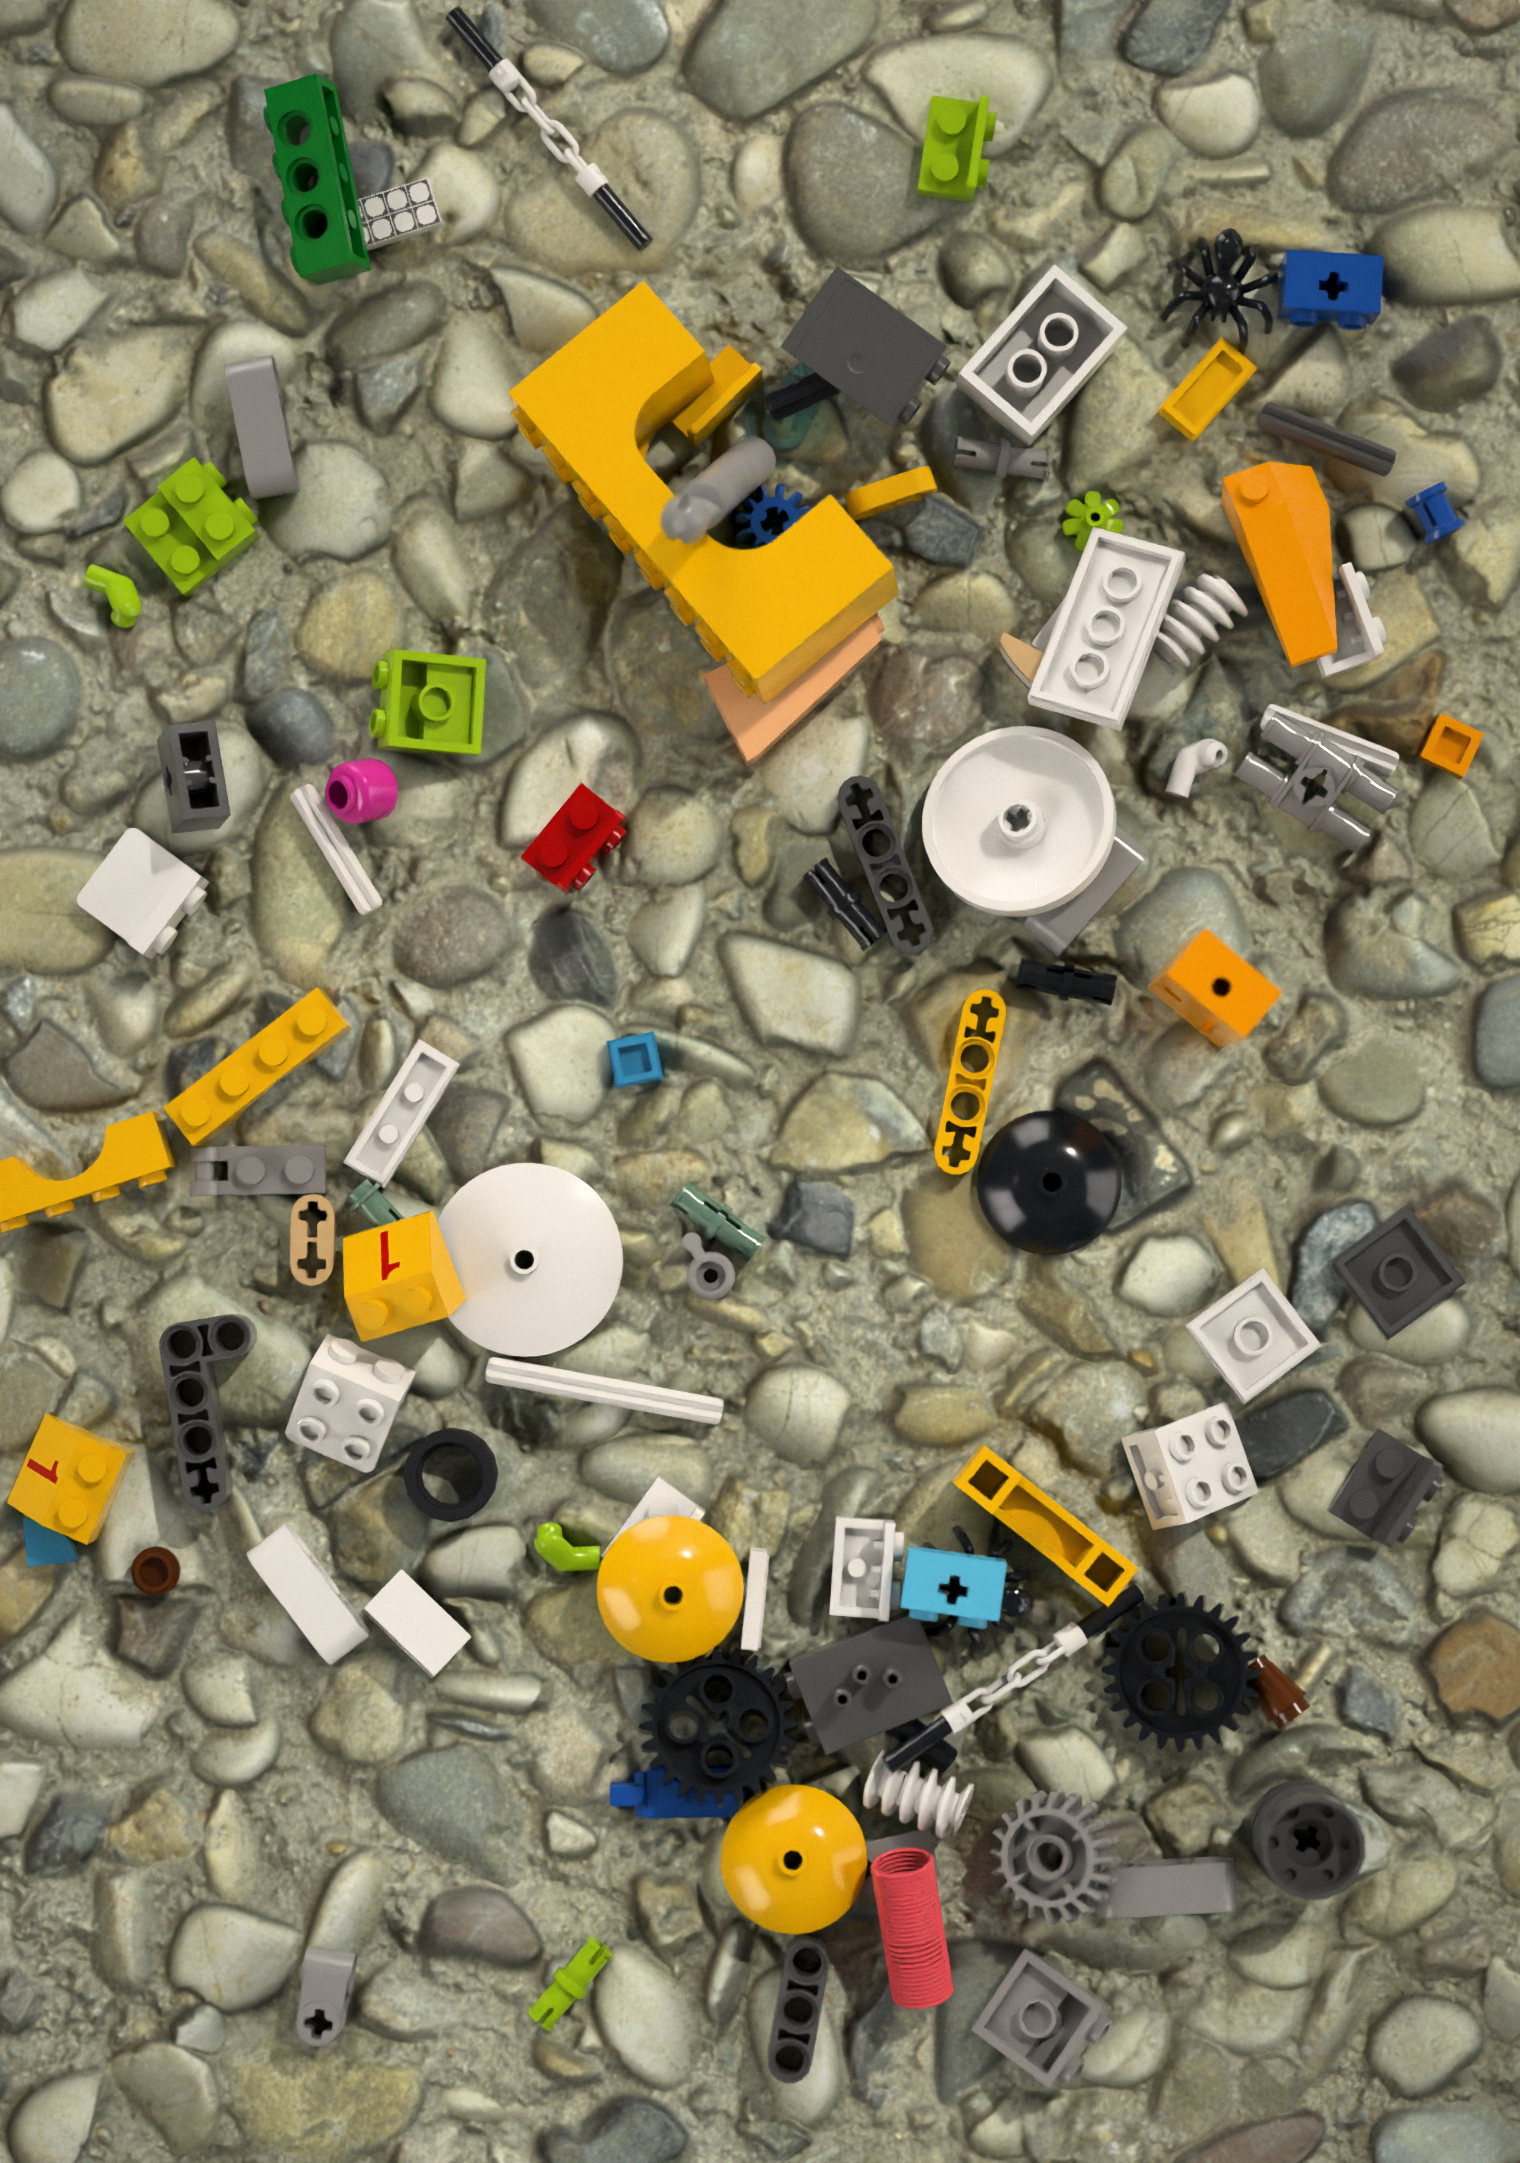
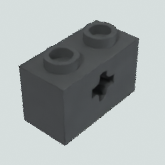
M215 721L167 725L157 739L172 833L219 829L231 813Z

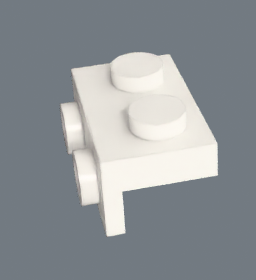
M1351 562L1343 564L1338 570L1333 571L1337 652L1316 659L1323 679L1377 660L1384 653L1382 645L1387 643L1386 632L1378 616L1372 618L1366 603V599L1370 598V590L1366 578L1361 571L1355 573Z
M836 1516L829 1615L877 1618L879 1621L889 1622V1610H899L900 1581H892L893 1561L902 1562L904 1532H895L894 1520Z

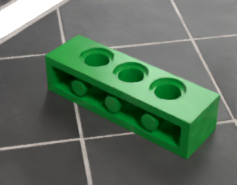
M313 74L264 89L267 103L263 111L264 120L268 130L273 134L276 152L273 153L272 162L275 173L282 182L285 199L281 202V210L284 220L291 230L293 246L290 248V258L295 271L299 274V277L318 285L371 271L336 84L318 74ZM309 125V136L305 142L300 144V134ZM318 172V182L309 191V180L314 173ZM327 218V229L325 233L318 238V226L324 219Z

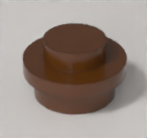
M155 1546L143 1550L136 1556L132 1564L131 1575L134 1584L140 1591L148 1595L159 1596L168 1593L177 1585L181 1575V1566L178 1558L172 1551L164 1547Z

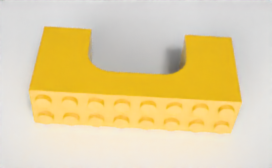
M642 281L508 392L515 406V409L510 414L519 425L517 429L535 451L541 447V451L549 460L547 464L565 486L573 481L571 485L579 495L578 500L595 521L603 516L602 521L610 531L608 535L625 556L632 551L634 552L632 556L640 566L638 570L655 591L662 587L665 588L663 592L671 602L669 606L686 627L693 622L696 624L694 628L701 637L700 642L712 658L718 663L723 658L727 660L726 666L732 673L730 677L747 698H751L756 694L766 705L899 594L894 566L831 494L777 539L760 548L750 550L732 549L715 541L707 532L699 541L691 544H683L679 538L672 541L666 536L661 528L660 515L664 505L675 495L646 463L647 451L655 434L675 414L715 381L705 350L650 287Z

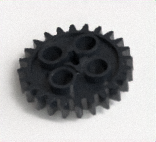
M1184 1591L1179 1592L1176 1605H1171L1165 1593L1158 1595L1157 1610L1146 1600L1141 1602L1140 1609L1143 1617L1139 1618L1130 1612L1126 1613L1124 1618L1130 1629L1127 1631L1121 1628H1114L1111 1633L1121 1643L1119 1646H1107L1104 1649L1106 1654L1115 1658V1664L1101 1668V1672L1115 1676V1682L1105 1687L1104 1693H1118L1120 1700L1111 1707L1112 1712L1124 1709L1129 1712L1123 1724L1125 1729L1137 1722L1142 1725L1139 1734L1140 1741L1145 1740L1152 1732L1158 1734V1749H1163L1169 1738L1175 1739L1177 1751L1182 1753L1187 1745V1739L1192 1738L1195 1747L1200 1751L1205 1748L1206 1734H1209L1217 1744L1223 1741V1734L1220 1727L1224 1725L1229 1730L1236 1732L1240 1727L1233 1714L1238 1713L1249 1716L1252 1712L1242 1701L1243 1698L1259 1696V1691L1249 1686L1248 1680L1262 1676V1671L1248 1667V1661L1253 1660L1260 1653L1258 1650H1245L1243 1646L1252 1636L1251 1631L1236 1634L1233 1629L1238 1624L1240 1617L1236 1615L1224 1621L1221 1618L1224 1609L1222 1602L1218 1603L1211 1611L1206 1610V1595L1203 1594L1199 1595L1193 1606L1188 1604V1598ZM1179 1628L1186 1630L1184 1665L1186 1668L1193 1669L1194 1675L1185 1679L1184 1682L1186 1713L1182 1716L1177 1713L1179 1678L1177 1675H1170L1169 1670L1179 1662V1644L1177 1639ZM1159 1633L1168 1640L1170 1650L1165 1659H1154L1147 1653L1145 1642L1149 1634ZM1198 1635H1210L1217 1641L1219 1652L1215 1660L1205 1661L1197 1657L1193 1646ZM1149 1683H1161L1167 1688L1170 1698L1165 1708H1153L1146 1701L1145 1689ZM1198 1684H1208L1215 1688L1219 1698L1215 1709L1204 1710L1197 1706L1193 1693Z
M719 1646L714 1647L711 1660H705L704 1656L701 1655L694 1658V1664L690 1666L686 1661L676 1662L678 1670L676 1675L665 1669L660 1671V1677L665 1684L664 1688L655 1685L649 1686L648 1693L657 1702L656 1704H642L641 1712L653 1718V1720L639 1724V1732L652 1735L653 1738L643 1743L641 1749L643 1753L657 1752V1756L649 1764V1769L655 1771L665 1767L667 1772L662 1779L664 1787L676 1780L680 1782L678 1798L682 1799L692 1789L697 1791L696 1801L698 1806L703 1804L707 1794L714 1795L717 1808H722L725 1794H731L737 1805H742L744 1789L748 1788L758 1798L761 1796L759 1784L761 1778L772 1785L777 1782V1777L771 1767L776 1766L784 1769L788 1767L789 1761L780 1753V1750L795 1749L796 1742L784 1736V1733L794 1731L798 1727V1721L784 1718L785 1714L794 1709L795 1703L794 1701L779 1700V1697L786 1691L787 1685L786 1683H779L771 1686L769 1682L774 1674L775 1669L773 1667L766 1669L762 1673L756 1671L758 1656L754 1655L745 1665L740 1663V1651L738 1648H735L729 1660L722 1658ZM711 1682H723L730 1688L731 1696L724 1703H712L704 1695L705 1687ZM693 1696L714 1721L719 1722L723 1718L727 1719V1733L740 1745L747 1748L751 1752V1756L744 1758L723 1733L717 1732L713 1736L708 1733L710 1728L709 1720L697 1709L690 1706L685 1700L686 1697ZM749 1715L759 1716L766 1723L767 1729L759 1737H748L740 1730L739 1723L741 1719ZM681 1716L690 1717L697 1724L698 1730L690 1738H678L670 1730V1724L674 1719ZM715 1750L725 1751L732 1758L733 1765L723 1773L711 1771L705 1763V1758L710 1752Z

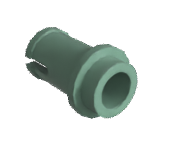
M368 1179L346 1198L352 1205L349 1208L351 1212L356 1209L373 1227L406 1218L377 1190L380 1185L378 1183L373 1185Z

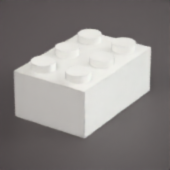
M1054 264L958 374L956 386L1029 448L1119 346L1128 327Z

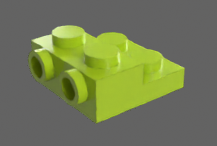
M195 457L191 458L158 485L157 488L160 491L123 520L124 524L185 597H188L260 538L252 527L258 521L255 514L240 497L233 503L221 490L228 482L210 460L202 466Z
M392 649L383 653L382 661L377 660L375 662L372 672L373 688L381 690L380 709L374 708L372 710L369 722L370 736L378 738L377 749L419 754L434 752L474 757L481 755L486 659Z

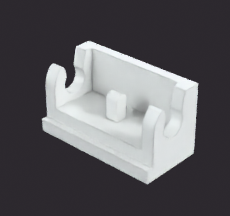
M402 1569L362 1610L431 1678L471 1638Z

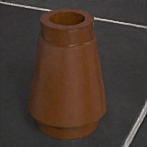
M1265 1654L1248 1666L1262 1671V1676L1248 1680V1685L1259 1691V1696L1255 1698L1268 1723L1273 1720L1280 1730L1310 1707L1303 1697L1306 1692L1272 1661L1270 1662Z

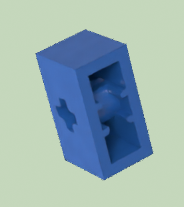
M1287 250L1281 260L1278 318L1290 319V324L1297 327H1314L1319 324V321L1338 322V328L1365 329L1367 324L1375 322L1381 311L1384 256ZM1325 284H1331L1333 293L1338 294L1335 300H1329L1327 291L1322 290Z

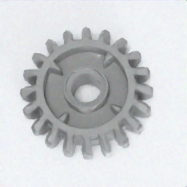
M1057 1788L1052 1789L1049 1796L1044 1790L1035 1791L1032 1793L1031 1801L1026 1797L1019 1798L1015 1802L1017 1812L1010 1810L1005 1811L1001 1815L1008 1828H996L992 1833L1002 1842V1846L991 1848L989 1852L991 1856L1001 1858V1866L993 1868L991 1873L994 1876L1004 1875L1007 1882L1002 1884L999 1892L1003 1895L1015 1892L1016 1895L1013 1899L1012 1907L1019 1910L1028 1905V1918L1032 1920L1040 1919L1044 1914L1048 1924L1059 1923L1061 1917L1067 1923L1078 1920L1079 1912L1085 1916L1090 1915L1096 1910L1094 1901L1101 1903L1109 1898V1894L1103 1885H1113L1118 1880L1117 1876L1108 1870V1866L1121 1863L1122 1859L1120 1856L1109 1854V1847L1118 1844L1120 1839L1117 1836L1106 1837L1103 1832L1110 1826L1112 1820L1108 1817L1095 1820L1099 1805L1092 1802L1082 1807L1083 1800L1080 1793H1070L1066 1798L1064 1790ZM1052 1843L1057 1845L1062 1852L1063 1860L1059 1869L1055 1868L1048 1859V1850Z

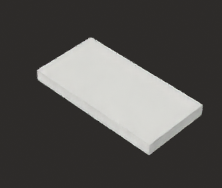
M1093 527L1028 694L1029 704L1121 731L1185 563V552Z

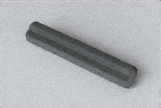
M1271 402L1264 405L1258 419L1257 426L1262 430L1381 476H1387L1390 473L1396 459V452L1393 449Z

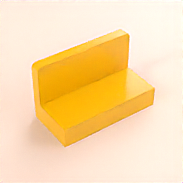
M730 344L709 363L715 382L669 421L694 448L704 441L763 382V369L756 362L751 366Z

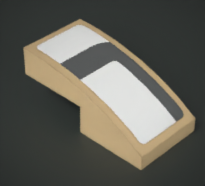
M1004 632L997 649L1014 675L1030 690L1044 652Z

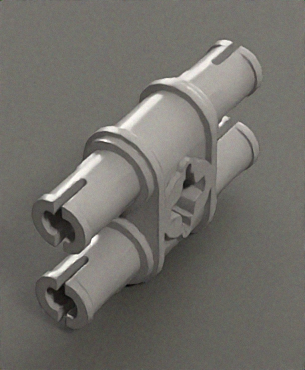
M1276 711L1260 736L1295 757L1296 768L1293 772L1289 770L1287 773H1284L1252 751H1249L1234 775L1270 798L1268 803L1271 804L1273 809L1278 807L1308 826L1307 831L1310 833L1315 832L1317 834L1321 830L1354 853H1357L1372 829L1336 806L1338 803L1336 798L1340 793L1344 795L1347 791L1381 814H1384L1399 790L1363 767L1365 762L1361 760L1362 757L1357 755L1355 758L1324 738L1325 733L1315 731L1311 734ZM1326 769L1323 786L1317 787L1315 791L1312 790L1309 795H1306L1309 780L1315 778L1317 774H1321Z

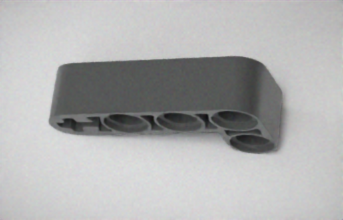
M228 1314L176 1323L169 1326L160 1338L159 1350L182 1491L186 1502L198 1511H211L224 1505L230 1499L233 1492L232 1473L213 1361L240 1357L248 1354L254 1348L257 1341L255 1324L242 1314ZM229 1322L239 1324L244 1332V1341L236 1350L227 1348L221 1340V1331ZM182 1330L190 1332L196 1340V1349L188 1358L179 1356L173 1347V1340L176 1334ZM189 1378L199 1381L204 1389V1397L197 1406L186 1403L181 1395V1387ZM195 1427L205 1428L212 1437V1445L206 1453H198L190 1446L189 1435ZM215 1458L216 1465L210 1466L206 1470L209 1482L218 1483L219 1491L212 1494L211 1501H209L206 1493L199 1494L197 1490V1485L205 1482L204 1467L193 1470L192 1463H202Z

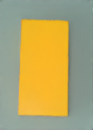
M1221 337L1159 407L1157 412L1194 443L1258 368Z

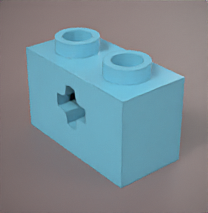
M908 1545L900 1607L909 1609L908 1617L914 1619L938 1621V1615L941 1613L958 1616L957 1624L987 1628L988 1620L999 1622L1007 1562L1001 1558ZM956 1575L960 1585L966 1587L965 1593H956L955 1599L949 1601L945 1591L938 1589L939 1583L946 1584L949 1582L950 1576Z

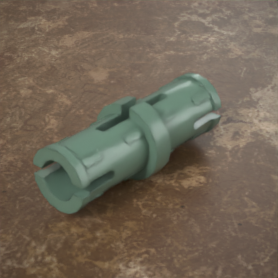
M689 1181L685 1183L670 1204L672 1208H675L704 1229L703 1235L710 1240L714 1237L721 1243H724L747 1263L766 1238L731 1213L733 1209L727 1204H724L722 1207Z

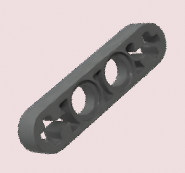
M851 777L844 781L839 788L837 797L838 808L890 942L902 954H919L926 950L932 940V923L880 789L868 777ZM859 786L862 792H871L872 798L868 799L866 803L869 815L872 817L877 812H880L882 821H871L858 830L855 829L853 821H862V816L856 805L848 806L845 801L851 797L852 787ZM872 830H880L886 833L890 839V849L888 852L879 857L867 854L862 845V840L866 833ZM888 875H899L907 883V894L900 901H888L880 893V883ZM912 901L915 902L917 910L908 911L909 918L913 926L922 925L924 928V933L918 937L919 944L917 946H912L909 940H899L897 934L904 929L900 914L893 920H890L887 911L900 910Z

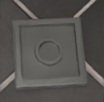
M1408 1205L1401 1207L1328 1261L1385 1340L1391 1339L1466 1283Z

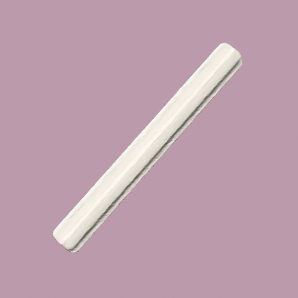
M492 1357L488 1360L485 1380L488 1383L714 1425L720 1423L724 1407L723 1400L720 1398L499 1357Z

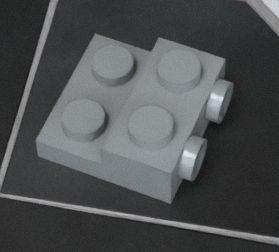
M1025 1948L971 2030L1048 2089H1059L1062 2083L1068 2087L1072 2085L1082 2072L1085 2062L1079 2057L1089 2042L1096 2046L1108 2033L1112 2021L1106 2016L1112 2009V2006L1074 1978L1067 1977L1031 1949Z

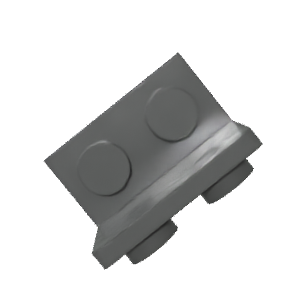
M1377 1429L1327 1511L1372 1540L1391 1549L1396 1541L1402 1544L1411 1534L1417 1522V1519L1412 1515L1422 1500L1429 1502L1438 1491L1443 1481V1477L1438 1475L1443 1464L1435 1459L1422 1456L1383 1430Z

